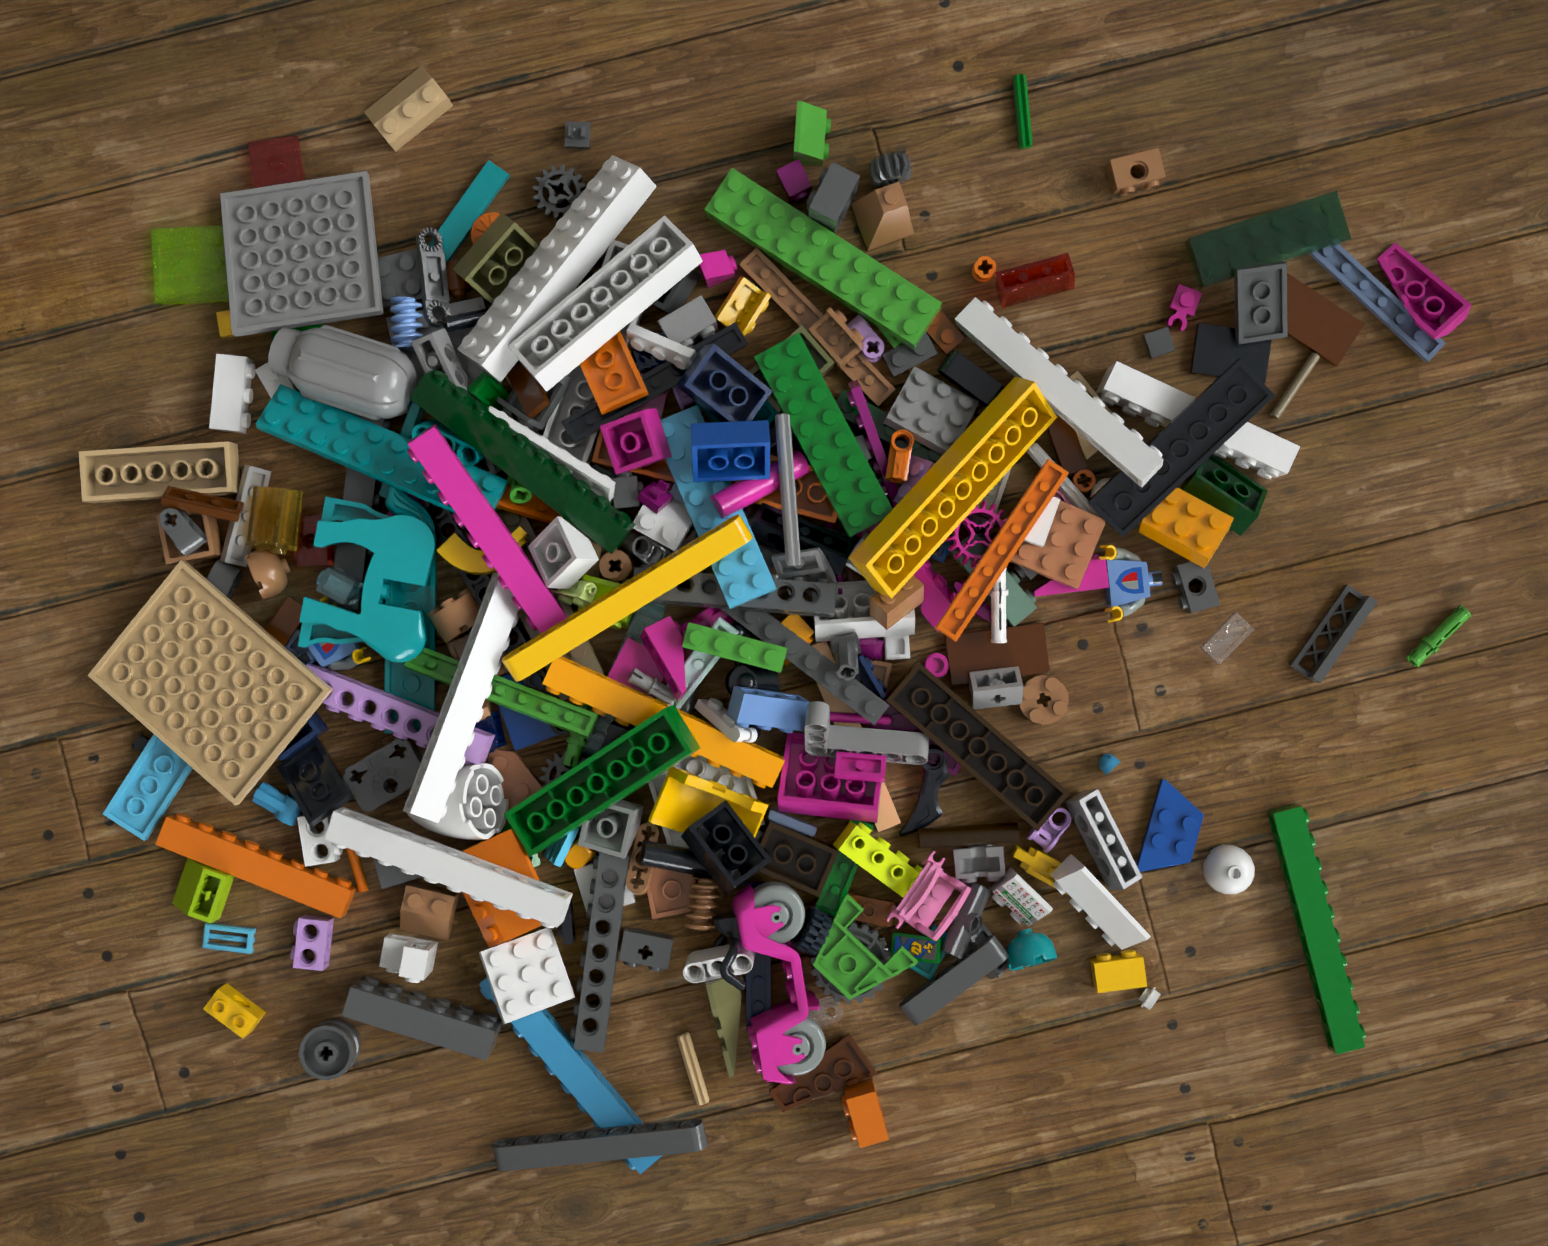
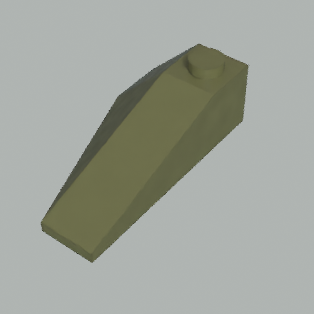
M736 975L744 981L743 975ZM723 978L706 981V989L713 1017H717L718 1037L722 1038L723 1041L721 1045L729 1077H732L735 1072L742 990L739 991Z

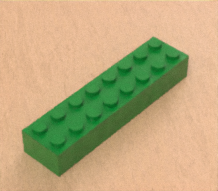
M800 333L754 356V361L768 388L772 390V395L782 414L787 413L790 415L791 431L848 538L882 521L893 508Z
M675 705L666 707L511 808L504 815L531 857L548 848L701 748Z

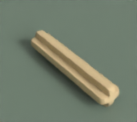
M689 1032L682 1033L677 1036V1041L694 1098L698 1106L704 1105L709 1102V1096Z

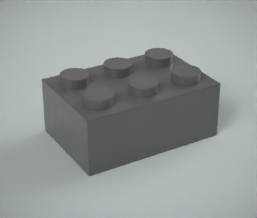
M834 162L831 163L829 169L824 167L818 179V191L813 190L808 198L806 215L836 234L857 193L860 175Z

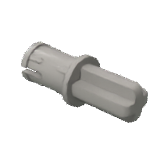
M636 667L630 674L631 677L629 676L627 682L646 691V695L651 694L667 704H671L674 701L675 696L670 688L660 683L657 677L653 679Z

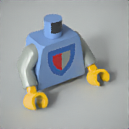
M1100 545V548L1105 549V556H1099V559L1106 560L1109 588H1105L1106 602L1109 608H1106L1105 612L1110 611L1112 613L1111 620H1107L1108 623L1120 621L1122 617L1131 615L1144 605L1145 598L1150 597V587L1162 585L1163 576L1161 571L1148 572L1147 562H1141L1138 555L1124 548H1116L1113 545Z
M327 595L319 601L327 603L326 601L329 596ZM358 642L344 644L315 643L297 656L305 665L318 661L322 668L328 667L332 671L350 670L361 663L371 660V657L364 658L363 650L367 648H361Z

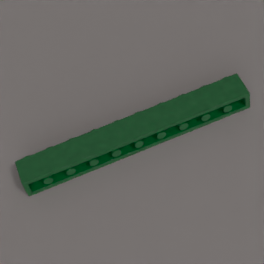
M434 369L423 375L410 396L412 401L609 553L613 554L620 548L636 525L626 513L615 509L607 498L597 495L586 482L578 480L571 475L568 468L554 462L546 451L532 445L525 435L515 432L509 427L507 421L497 418L489 411L485 404L475 401L464 388L456 386L449 381L446 374Z

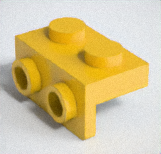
M740 276L714 317L725 327L736 322L745 337L753 331L759 314L767 309L769 305L768 300L771 295Z

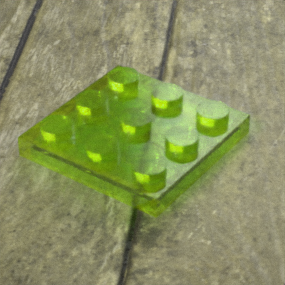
M223 225L151 229L154 298L156 304L229 301Z

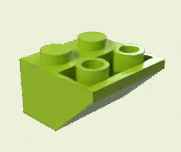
M187 858L172 904L187 916L211 924L221 918L235 876Z

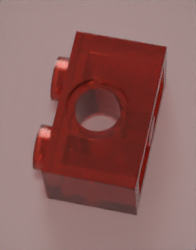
M322 515L295 517V523H292V535L296 537L293 557L298 567L334 565L332 545L325 548L315 546L310 548L307 545L308 537L310 535L315 536L317 523L321 521Z

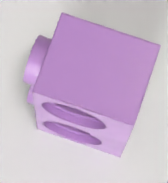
M304 914L298 918V921H295L293 935L296 936V943L292 946L290 955L291 960H294L293 968L323 971L329 966L334 917ZM309 924L317 928L316 936L308 932ZM306 949H310L314 952V960H310L306 957Z

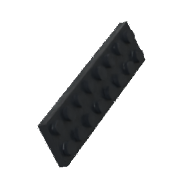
M1238 358L1147 444L1149 447L1151 445L1155 446L1162 453L1163 466L1142 488L1122 470H1119L1088 500V503L1124 537L1276 395Z

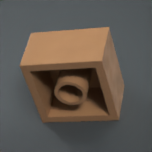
M185 511L208 539L207 542L189 556H185L159 523L160 515H156L166 565H177L180 560L190 563L221 556L223 546L216 517ZM172 515L173 521H171V523L177 524L175 522L177 515Z

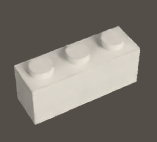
M216 354L210 429L246 434L247 428L251 424V415L248 413L249 403L253 401L251 379H254L256 374V367L252 359L244 356Z

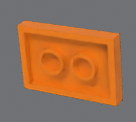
M620 331L580 364L602 415L649 395Z

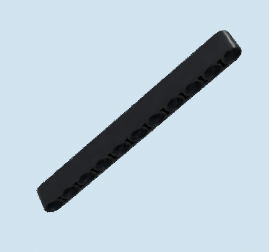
M430 502L425 503L424 508L430 514L435 531L442 543L449 539L445 535L446 527L453 524L456 529L455 534L469 547L475 549L468 539L463 528L459 530L452 519L453 512L443 508L439 516H434L432 512L434 504ZM458 570L477 603L481 606L483 601L482 593L487 589L492 576L490 574L480 575L474 581L470 578L469 573ZM518 621L515 627L511 628V631L517 632L519 639L514 645L509 643L505 650L507 654L529 641ZM545 667L523 679L526 687L560 699L558 695L545 689L546 685L537 688L532 683V678L537 673L545 678L547 674ZM549 724L553 732L558 735L570 733Z

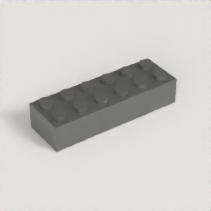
M373 976L361 977L350 987L342 1013L343 1017L486 1061L495 1048L502 1025V1020L497 1019L498 1016L490 1012L481 1014L475 1012L473 1007L467 1005H460L458 1007L450 1004L451 1002L445 998L438 997L435 1000L426 997L427 994L422 991L413 990L409 992L403 990V986L399 984L389 983V985L380 983V980Z

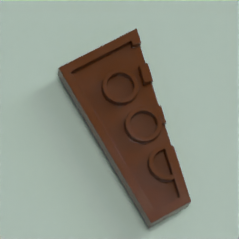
M847 1033L825 1049L823 1059L815 1069L806 1074L794 1076L796 1083L789 1085L777 1083L769 1089V1094L782 1112H786L811 1102L820 1096L834 1093L835 1090L845 1086H852L857 1084L858 1081L877 1076L878 1072L850 1033Z

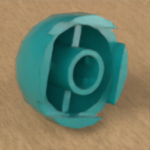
M1031 928L1018 931V937L1012 939L1007 946L1009 971L1024 969L1023 966L1034 967L1058 958L1055 947L1049 937L1043 933H1032Z

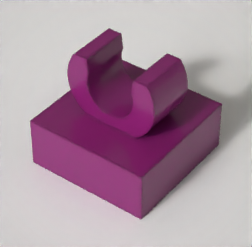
M660 479L658 484L653 481L639 493L637 500L657 514L671 502L673 495L667 491L669 485Z

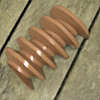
M619 549L613 554L605 553L599 564L600 573L603 577L614 582L626 579L630 576L634 567L632 557L624 550ZM620 560L622 562L620 564L622 570L614 571L612 569L614 566L612 561Z
M691 876L698 880V883L690 884V887L696 890V893L689 894L688 897L695 900V903L687 904V907L693 910V913L685 914V917L692 921L691 923L684 924V927L696 930L715 928L713 921L710 919L718 915L711 909L719 907V903L713 900L721 896L719 892L714 890L718 889L719 886L711 878Z

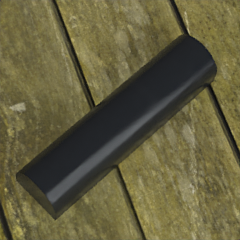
M643 840L638 865L712 878L691 849Z

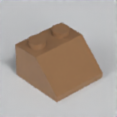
M411 881L406 885L401 905L400 930L448 941L460 892H453L445 888Z

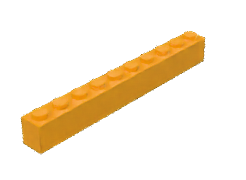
M563 656L551 663L542 683L546 685L545 689L555 695H559L560 692L568 695L571 702L580 706L583 703L593 707V712L602 716H606V713L616 717V722L627 727L629 724L638 726L657 712L671 706ZM676 708L701 748L690 756L696 758L698 755L707 758L706 762L717 768H720L721 765L730 769L729 773L739 778L745 775L752 779L751 782L761 788H765L766 785L771 788L773 787L785 762L783 756L755 743L733 742L713 724Z

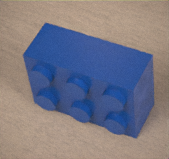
M768 420L691 424L693 482L770 479V434Z

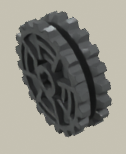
M854 920L847 929L882 963H885L888 960L887 958L891 957L889 947H885L887 945L883 936L878 937L879 933L875 927L870 930L868 929V923L863 922L861 925H858L856 920ZM817 954L811 956V963H812V964H813V962H814V960H815ZM811 966L812 975L817 976L815 978L817 986H823V993L826 996L833 994L834 1000L837 1002L842 998L845 999L846 1004H851L854 999L858 1003H862L863 997L867 996L872 999L875 997V990L881 991L884 988L881 982L870 990L849 1000L820 971Z

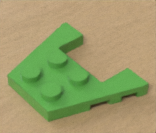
M847 893L831 924L832 927L828 931L829 936L825 938V944L821 945V950L818 952L813 966L842 994L851 1000L890 977L892 978L907 968L917 965L919 961L901 945L885 963H882L847 929L864 910Z

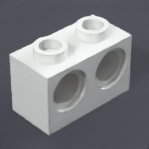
M332 814L322 820L324 823L323 832L318 831L315 826L309 825L304 815L297 817L305 867L332 863L340 859L343 849L337 848L332 845L333 842L325 840ZM320 844H324L328 848L327 856L319 853L318 848Z

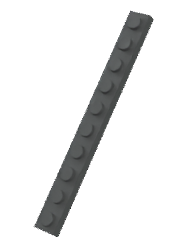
M709 568L704 569L706 573L714 574ZM684 581L689 586H691V583L689 581ZM706 583L702 590L706 594H712L716 591L717 586L714 583ZM721 609L760 640L787 647L788 650L785 658L871 724L875 725L890 706L856 679L846 681L843 678H838L835 664L767 612Z

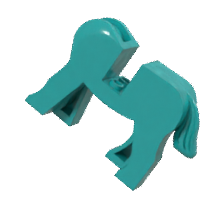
M388 485L385 505L395 516L377 512L366 504L325 497L322 518L317 523L313 546L325 548L337 543H355L369 549L374 555L369 564L363 585L360 614L307 596L304 597L299 622H302L298 647L306 648L321 642L332 644L365 642L385 659L392 662H407L422 652L427 642L423 610L383 603V599H388L391 584H386L387 579L421 586L428 585L437 550V539L433 520L422 504L411 498L404 491Z

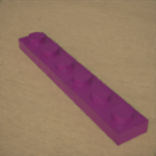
M858 380L848 383L850 391L846 392L851 407L856 405L859 413L855 415L859 430H865L867 435L864 438L868 451L873 452L875 460L871 461L876 475L881 474L883 483H880L886 497L889 496L891 506L894 508L897 503L893 500L898 493L896 483L885 480L888 461Z

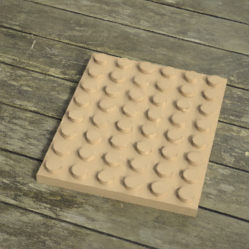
M180 560L87 675L234 805H239L333 690L190 564Z

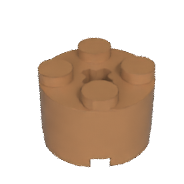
M469 588L457 595L458 599L451 597L441 603L442 609L437 607L427 614L445 643L455 640L473 627L480 606Z

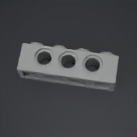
M1083 790L1066 800L1065 804L1107 888L1110 890H1124L1143 878L1099 790Z

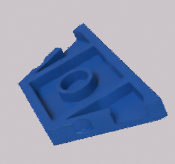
M1160 779L1136 865L1140 872L1190 863L1204 814L1165 779Z

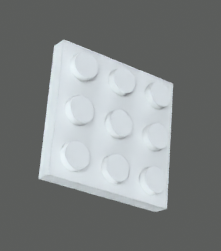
M545 928L479 952L503 1025L575 998L551 928Z

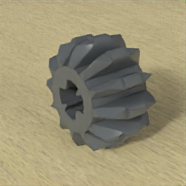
M903 152L885 153L882 156H877L869 165L870 179L873 185L880 188L896 182L903 184L911 178V162L908 159V155Z

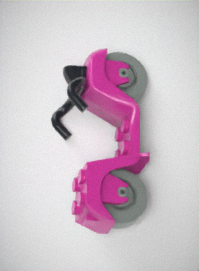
M776 881L760 884L754 889L750 884L745 886L733 898L732 912L712 917L714 926L721 933L714 941L712 948L723 946L728 941L729 950L723 961H718L721 963L720 974L726 982L739 991L745 987L746 982L731 973L730 967L738 955L740 943L749 951L781 959L783 973H786V978L789 980L785 982L786 994L789 998L771 1007V1009L750 1018L751 1026H747V1033L752 1049H755L751 1050V1057L756 1073H761L763 1080H766L767 1083L777 1082L789 1085L796 1083L794 1076L806 1074L819 1065L825 1054L826 1040L819 1024L808 1015L809 1010H819L820 1003L814 992L805 990L801 959L790 941L799 933L805 919L804 905L793 888Z

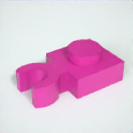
M1180 284L1177 285L1168 308L1175 311V313L1168 318L1166 327H1171L1173 320H1178L1180 322L1178 331L1182 332L1187 326L1185 317L1192 318L1194 316L1202 293Z

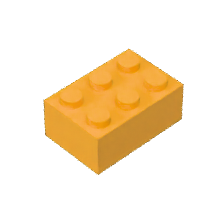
M1177 487L1143 518L1139 533L1205 569L1230 529L1234 518Z

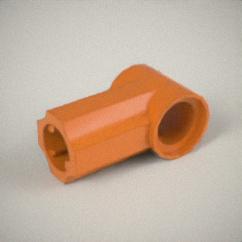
M907 430L896 431L890 441L885 480L890 482L907 483L914 443L912 434ZM904 439L907 441L908 447L904 449L898 448L895 441Z

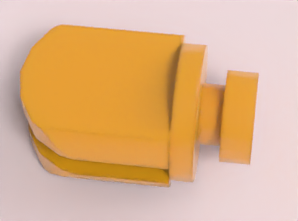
M579 838L571 845L565 858L567 865L574 869L585 866L597 853L596 850L579 846Z

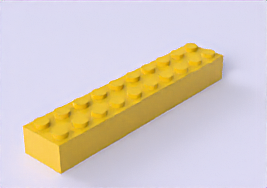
M1015 376L848 557L875 591L892 599L1057 418L1036 383Z

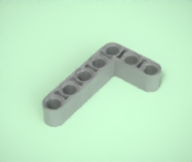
M813 701L807 704L804 728L805 751L810 755L836 758V753L839 751L886 755V762L922 765L928 761L929 737L924 733L830 725V707L827 703Z

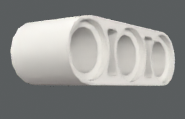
M740 943L738 955L730 967V972L734 975H741L752 970L756 952L745 949ZM729 944L691 952L687 957L683 970L685 979L691 983H700L722 978L720 974L721 964L716 961H723L729 950ZM739 956H744L748 959H741ZM693 965L698 966L700 969H696V968H694V967H692V966H693Z

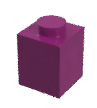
M799 159L776 170V177L789 203L794 200L800 202L809 197L812 185Z

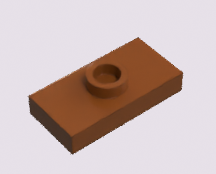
M848 893L864 908L855 919L856 921L891 927L892 918L889 922L886 921V918L891 912V906H895V901Z

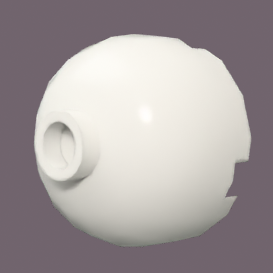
M1222 844L1210 851L1211 853L1203 862V875L1206 882L1214 890L1223 894H1238L1245 891L1251 885L1255 876V866L1251 857L1243 849L1230 844Z

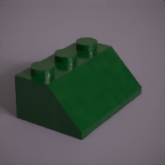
M1214 454L1185 479L1181 490L1233 517L1234 519L1229 530L1234 531L1240 536L1258 518L1268 492L1260 484Z

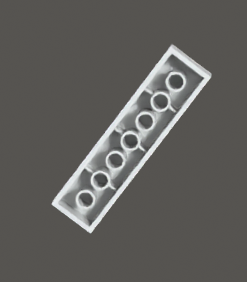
M664 215L509 344L508 347L547 392L702 263L703 260L694 244Z
M1118 361L1107 368L1096 391L1097 395L1101 397L1100 400L1106 405L1113 406L1116 404L1123 408L1122 411L1133 417H1136V415L1142 416L1147 424L1154 427L1159 425L1166 427L1196 399ZM1247 422L1213 454L1224 459L1228 456L1235 460L1234 463L1245 469L1251 467L1258 470L1257 474L1259 476L1271 479L1272 477L1277 478L1288 474L1300 446Z

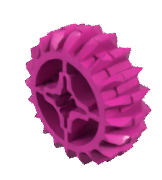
M982 501L980 508L976 506L969 513V515L983 514L988 516L989 519L983 525H977L967 517L961 522L969 534L967 541L963 545H961L958 536L961 523L952 532V536H948L945 542L953 541L954 545L948 547V551L957 549L958 552L953 556L955 560L961 555L964 556L962 565H966L970 559L972 560L971 568H975L977 561L983 555H974L969 553L968 550L975 544H981L988 548L992 542L989 537V530L996 524L999 532L1007 518L1003 520L999 518L1004 513L1002 509L996 514L993 512L996 508L994 503L991 504L988 510L986 509V501ZM987 525L982 534L984 540L981 541L979 538L970 544V541L975 536L974 528H977L978 531Z

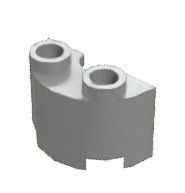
M970 845L968 848H955L953 850L956 879H962L963 883L977 882V877H987V881H1000L1002 876H1006L1002 845Z

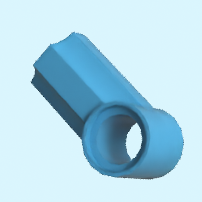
M266 782L260 785L253 796V802L274 813L275 818L287 825L295 826L297 817L302 813L292 794H285Z

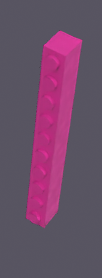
M432 425L408 441V446L410 447L407 449L408 454L415 463L420 461L425 468L422 471L423 475L430 484L435 483L440 490L437 493L445 506L451 505L455 511L452 516L460 527L465 525L470 532L467 535L468 539L475 548L480 547L485 554L482 556L484 562L490 569L493 567L499 574L497 580L504 590L509 588L514 596L511 598L519 611L524 609L529 617L526 618V621L532 630L538 629L540 633H543L569 617L551 590L546 588L543 579L436 425Z

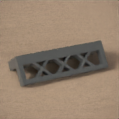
M1348 584L1345 585L1289 666L1312 682L1321 683L1378 601L1371 596L1362 595ZM1350 593L1358 599V602L1353 609L1345 610L1343 599ZM1341 614L1342 625L1340 628L1330 630L1329 619L1332 615ZM1326 634L1328 645L1325 649L1316 650L1315 639L1318 635ZM1312 654L1314 665L1308 672L1298 664L1304 656Z

